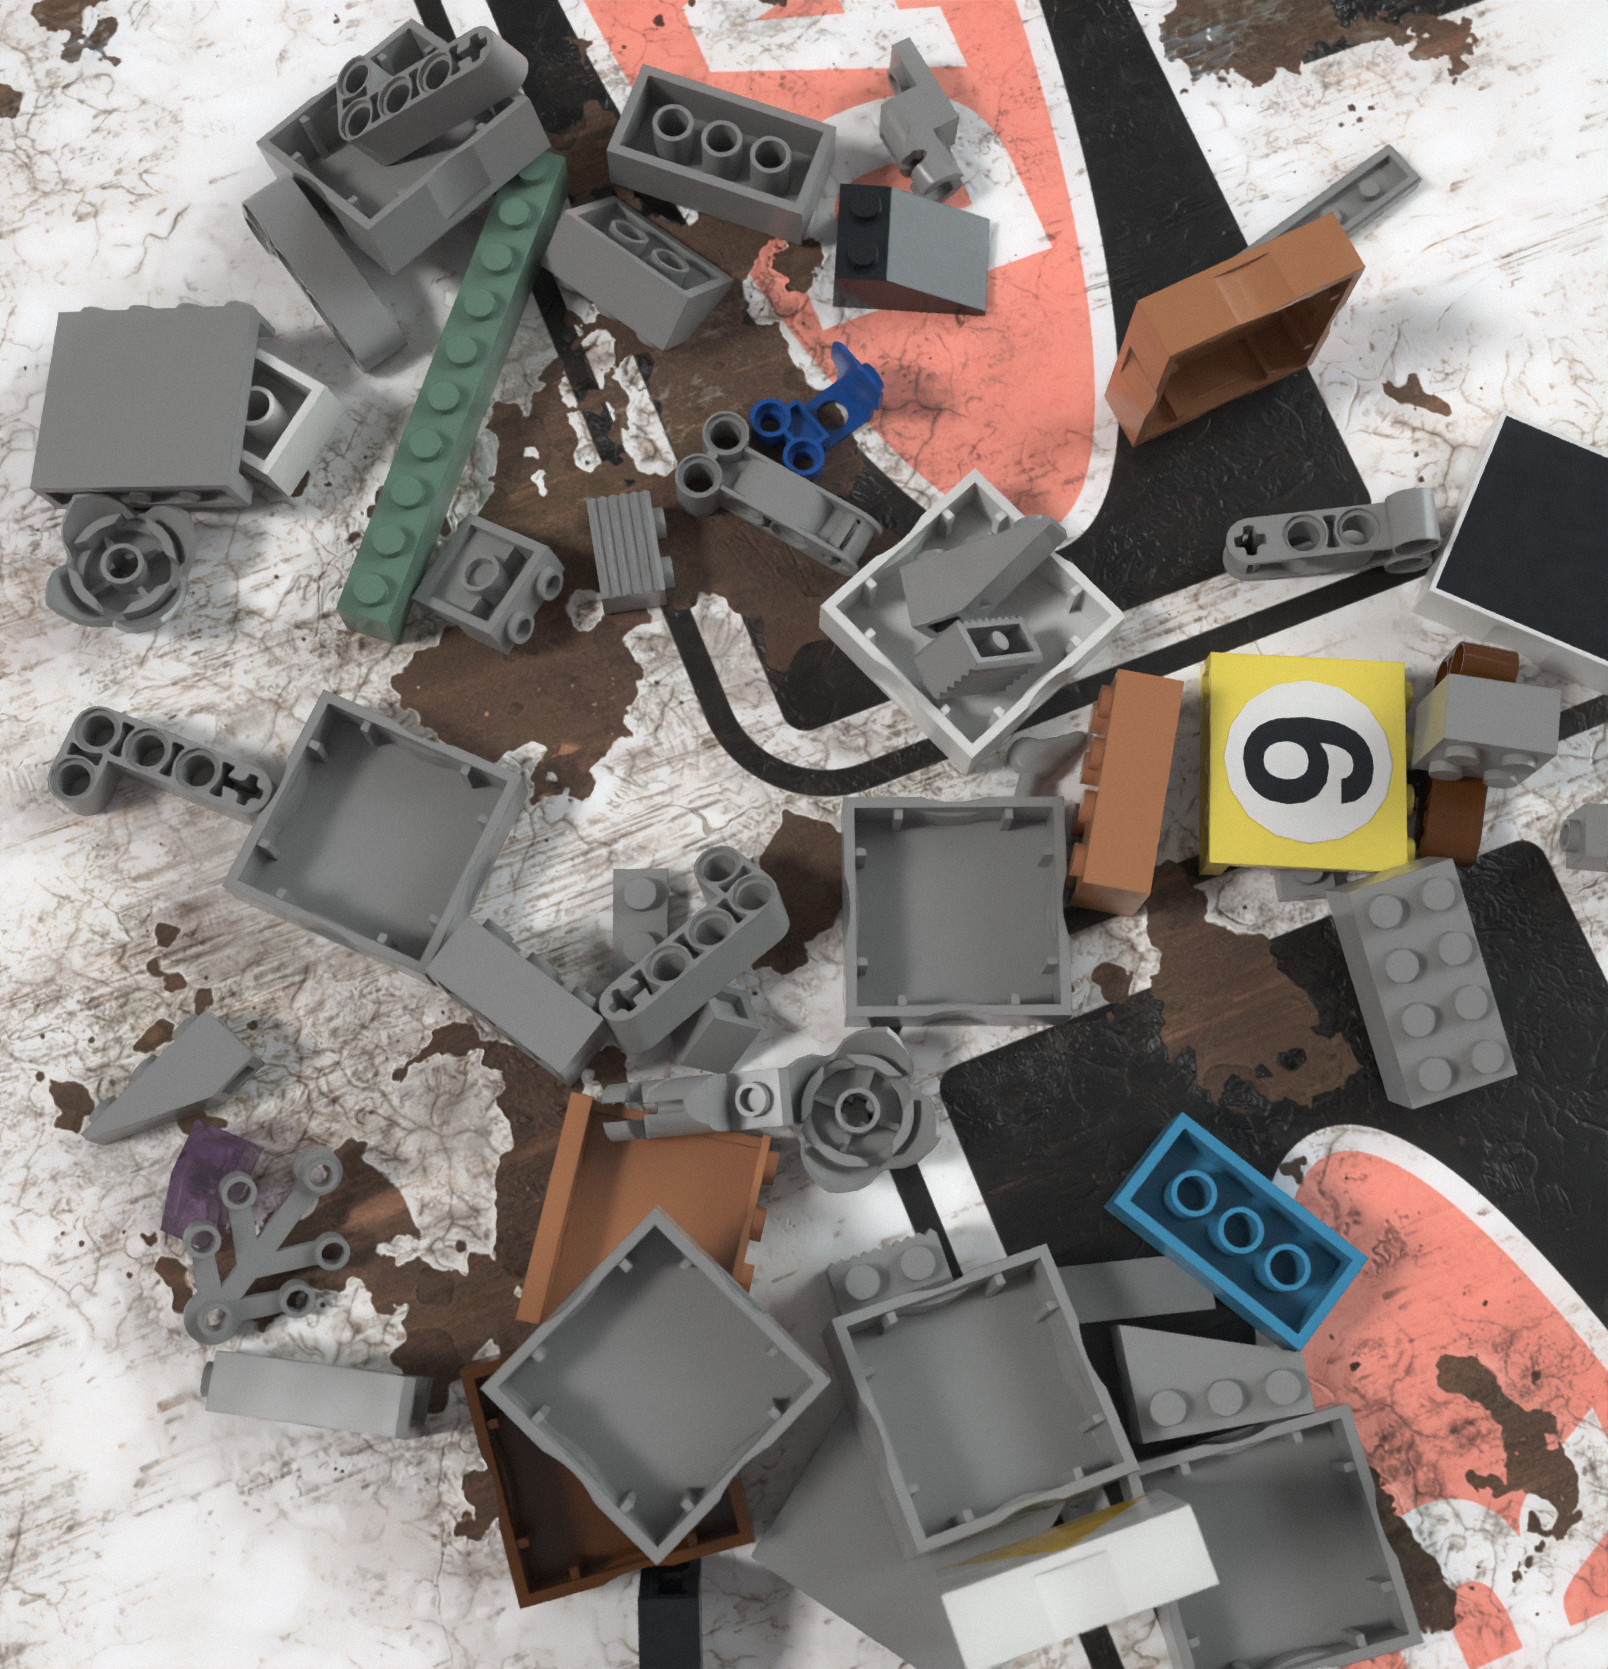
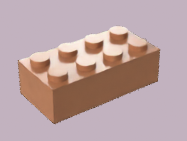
M1118 669L1111 685L1101 686L1098 701L1093 702L1088 724V733H1094L1096 737L1092 738L1089 752L1084 754L1079 783L1088 785L1087 790L1084 789L1080 804L1076 803L1070 835L1078 836L1079 841L1078 843L1075 842L1072 855H1068L1066 858L1067 875L1064 888L1070 889L1069 906L1133 917L1150 896L1184 681Z

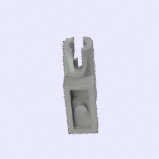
M908 37L892 45L887 79L895 96L881 105L879 136L899 167L898 171L905 178L911 176L913 183L910 185V189L913 194L942 203L953 196L963 185L960 178L964 174L959 168L951 148L956 142L959 115L911 38Z
M788 1068L607 1085L602 1092L601 1104L643 1102V1104L655 1103L658 1107L657 1114L644 1115V1119L603 1123L605 1134L611 1141L793 1125Z

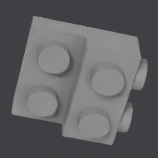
M468 513L411 599L420 609L459 626L468 637L508 655L515 643L523 644L531 637L535 626L533 616L543 601L553 600L560 593L564 581L562 573L565 567L549 546L472 513Z

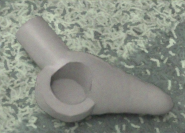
M1075 731L1048 739L1038 740L1032 737H1021L1014 741L1007 753V761L1010 768L1020 774L1014 796H1036L1040 781L1055 774L1057 769L1073 753L1079 750L1086 741V734L1082 731Z

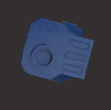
M838 341L832 343L831 359L837 368L836 382L805 405L798 398L788 405L775 398L762 399L752 407L749 417L750 432L754 439L764 445H777L784 441L786 446L783 450L782 466L811 482L815 481L823 472L824 453L872 419L874 409L878 411L882 408L883 393L881 390L884 388L881 377L870 364H861L847 347ZM827 403H838L846 409L848 419L842 427L829 429L819 422L817 417L818 411ZM766 421H774L780 428L775 432H766L761 428V425ZM804 458L808 459L813 466L808 470H798L794 463L798 459Z

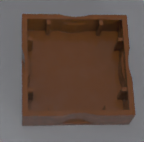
M516 1348L470 1361L459 1371L480 1454L486 1462L496 1488L499 1510L498 1525L520 1609L600 1587L625 1573L657 1565L594 1503L583 1483L569 1468L550 1454L542 1451L480 1389L518 1350ZM740 1471L729 1482L720 1500L658 1566H673L755 1542V1528Z

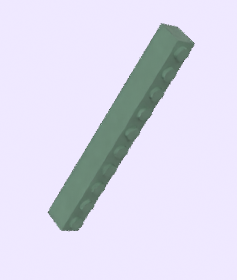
M544 151L498 189L338 601L336 610L348 630L398 645L414 603L411 597L422 582L540 270V264L570 191L564 156Z

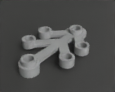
M314 1145L305 1148L297 1155L293 1164V1173L297 1182L257 1236L252 1204L257 1197V1188L252 1178L244 1172L235 1171L227 1174L221 1180L219 1195L228 1208L236 1265L222 1284L220 1283L215 1254L221 1246V1235L214 1223L205 1219L195 1220L186 1227L183 1233V1242L187 1252L192 1256L197 1292L188 1300L184 1308L183 1321L188 1334L195 1341L205 1345L224 1343L238 1332L243 1321L284 1312L291 1318L305 1317L313 1310L316 1298L310 1285L302 1279H291L285 1282L280 1290L244 1296V1294L256 1278L318 1264L323 1269L333 1271L342 1268L348 1262L350 1247L344 1237L337 1232H325L314 1241L279 1248L316 1196L332 1192L341 1182L343 1176L342 1164L331 1149L321 1145ZM319 1165L330 1167L329 1176L324 1181L313 1182L310 1180V1174L315 1167ZM234 1183H246L248 1191L243 1198L234 1200L227 1196L228 1189ZM209 1231L213 1236L207 1246L198 1248L191 1244L192 1238L196 1233ZM339 1243L341 1250L336 1257L332 1259L322 1257V1250L326 1245ZM297 1290L306 1292V1298L301 1305H287V1298L292 1292ZM220 1309L225 1312L224 1318L220 1323L216 1325L204 1323V1317L209 1311Z

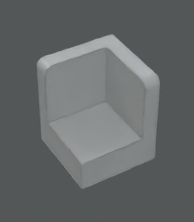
M726 986L674 1029L670 1035L680 1065L721 1074L729 1073L761 1031L747 992Z

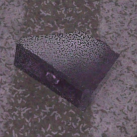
M196 1119L171 1171L160 1230L183 1240L184 1230L191 1222L205 1219L215 1224L222 1238L229 1223L228 1208L219 1195V1184L231 1172L241 1171L251 1176L263 1151V1147ZM234 1183L228 1189L227 1196L234 1200L240 1199L246 1183ZM200 1231L193 1236L191 1244L200 1248L205 1247L211 1242L213 1234L209 1231Z

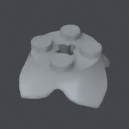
M73 495L61 523V540L67 553V561L61 567L53 570L47 580L45 592L46 605L56 614L75 624L88 627H112L126 633L139 634L152 631L168 623L184 604L189 591L187 579L195 561L197 549L195 526L190 513L169 504L155 505L145 513H138L122 500L109 495ZM130 564L136 571L131 576L124 578L120 570Z
M888 1026L858 1030L843 1039L837 1049L830 1055L809 1054L797 1058L785 1067L789 1069L793 1125L787 1127L796 1134L800 1141L801 1160L806 1172L818 1186L829 1193L859 1191L870 1185L885 1170L907 1168L919 1163L941 1140V1124L938 1110L931 1099L914 1086V1064L909 1049ZM854 1099H862L866 1102L865 1112L872 1115V1120L868 1124L861 1121L859 1127L850 1126L847 1124L848 1116L841 1112L842 1105L846 1103L852 1106Z

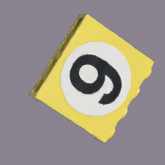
M1210 652L1200 669L1199 875L1221 876L1229 866L1375 874L1414 861L1415 842L1413 837L1407 836V816H1411L1413 812L1415 796L1413 785L1407 784L1406 764H1409L1412 760L1414 741L1412 733L1406 732V713L1409 712L1412 705L1413 687L1411 682L1405 681V662Z

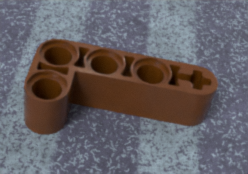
M1461 641L1441 662L1435 678L1434 688L1449 673L1515 683L1519 669V655L1516 651ZM1422 770L1413 835L1415 858H1453L1455 866L1471 868L1477 858L1480 847L1488 786L1483 784V779L1463 776L1458 780H1439L1428 775L1429 771Z

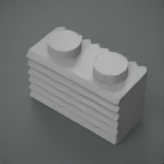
M647 490L641 492L633 491L630 494L622 493L618 496H601L597 499L589 498L586 500L604 614L667 605L665 589L675 587L671 556L660 557L657 539L667 538L663 506L652 508L650 491Z
M1018 614L1015 617L1012 615L1009 617L1004 615L1002 618L997 616L995 619L992 616L989 619L984 617L982 620L977 618L975 621L973 619L969 621L964 619L961 622L957 620L914 656V662L921 673L924 686L932 694L933 698L939 700L1006 691V686L1013 685L1014 680H1020L1021 675L1027 674L1028 669L1035 668V663H1042L1043 654L1024 618Z
M930 1228L924 1234L918 1232L913 1238L907 1236L902 1242L895 1240L891 1246L885 1243L881 1250L874 1247L870 1254L863 1251L859 1258L852 1255L849 1261L841 1259L838 1266L830 1263L825 1272L839 1316L907 1292L931 1290L953 1282L937 1232Z

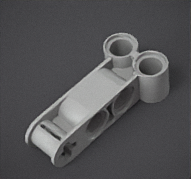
M720 411L711 415L705 421L702 429L703 454H691L685 457L678 464L675 471L676 501L680 509L693 517H706L713 514L719 507H722L840 574L846 576L857 574L859 571L857 562L872 538H878L882 533L880 524L861 509L750 448L749 427L739 414L730 411ZM728 437L738 442V445L730 450H723L717 448L713 443L720 438ZM695 479L706 480L712 485L709 490L698 493L690 491L686 487L690 481Z
M1409 488L1392 493L1382 503L1239 520L1230 527L1226 536V547L1222 558L1224 568L1230 576L1242 581L1384 566L1386 572L1393 574H1405L1425 569L1433 563L1431 551L1441 545L1434 493L1429 488ZM1249 528L1248 534L1244 535L1245 529ZM1349 530L1361 532L1368 542L1362 545H1353L1344 539L1342 533ZM1296 536L1305 537L1313 543L1314 548L1309 551H1299L1294 549L1288 540ZM1249 544L1251 552H1255L1256 555H1247L1245 548L1240 547V545ZM1248 565H1252L1250 571H1247Z

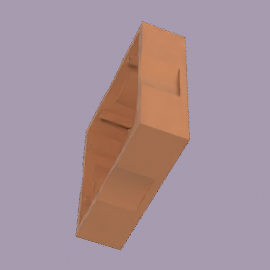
M1333 212L1137 301L1104 395L1132 447H1136L1190 422L1229 401L1257 391L1313 364L1330 333V327L1335 316L1346 304L1366 267Z

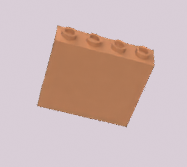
M571 1092L516 1320L542 1325L657 1205L749 1294L755 1265L744 1263L749 1240L761 1241L768 1209L757 1206L762 1184L773 1186L780 1155L779 1152L770 1151L772 1136L763 1134L761 1138L734 1131L611 1141L605 1134L603 1123L644 1119V1115H651L653 1113L612 1104H601L602 1102L596 1101L593 1096Z

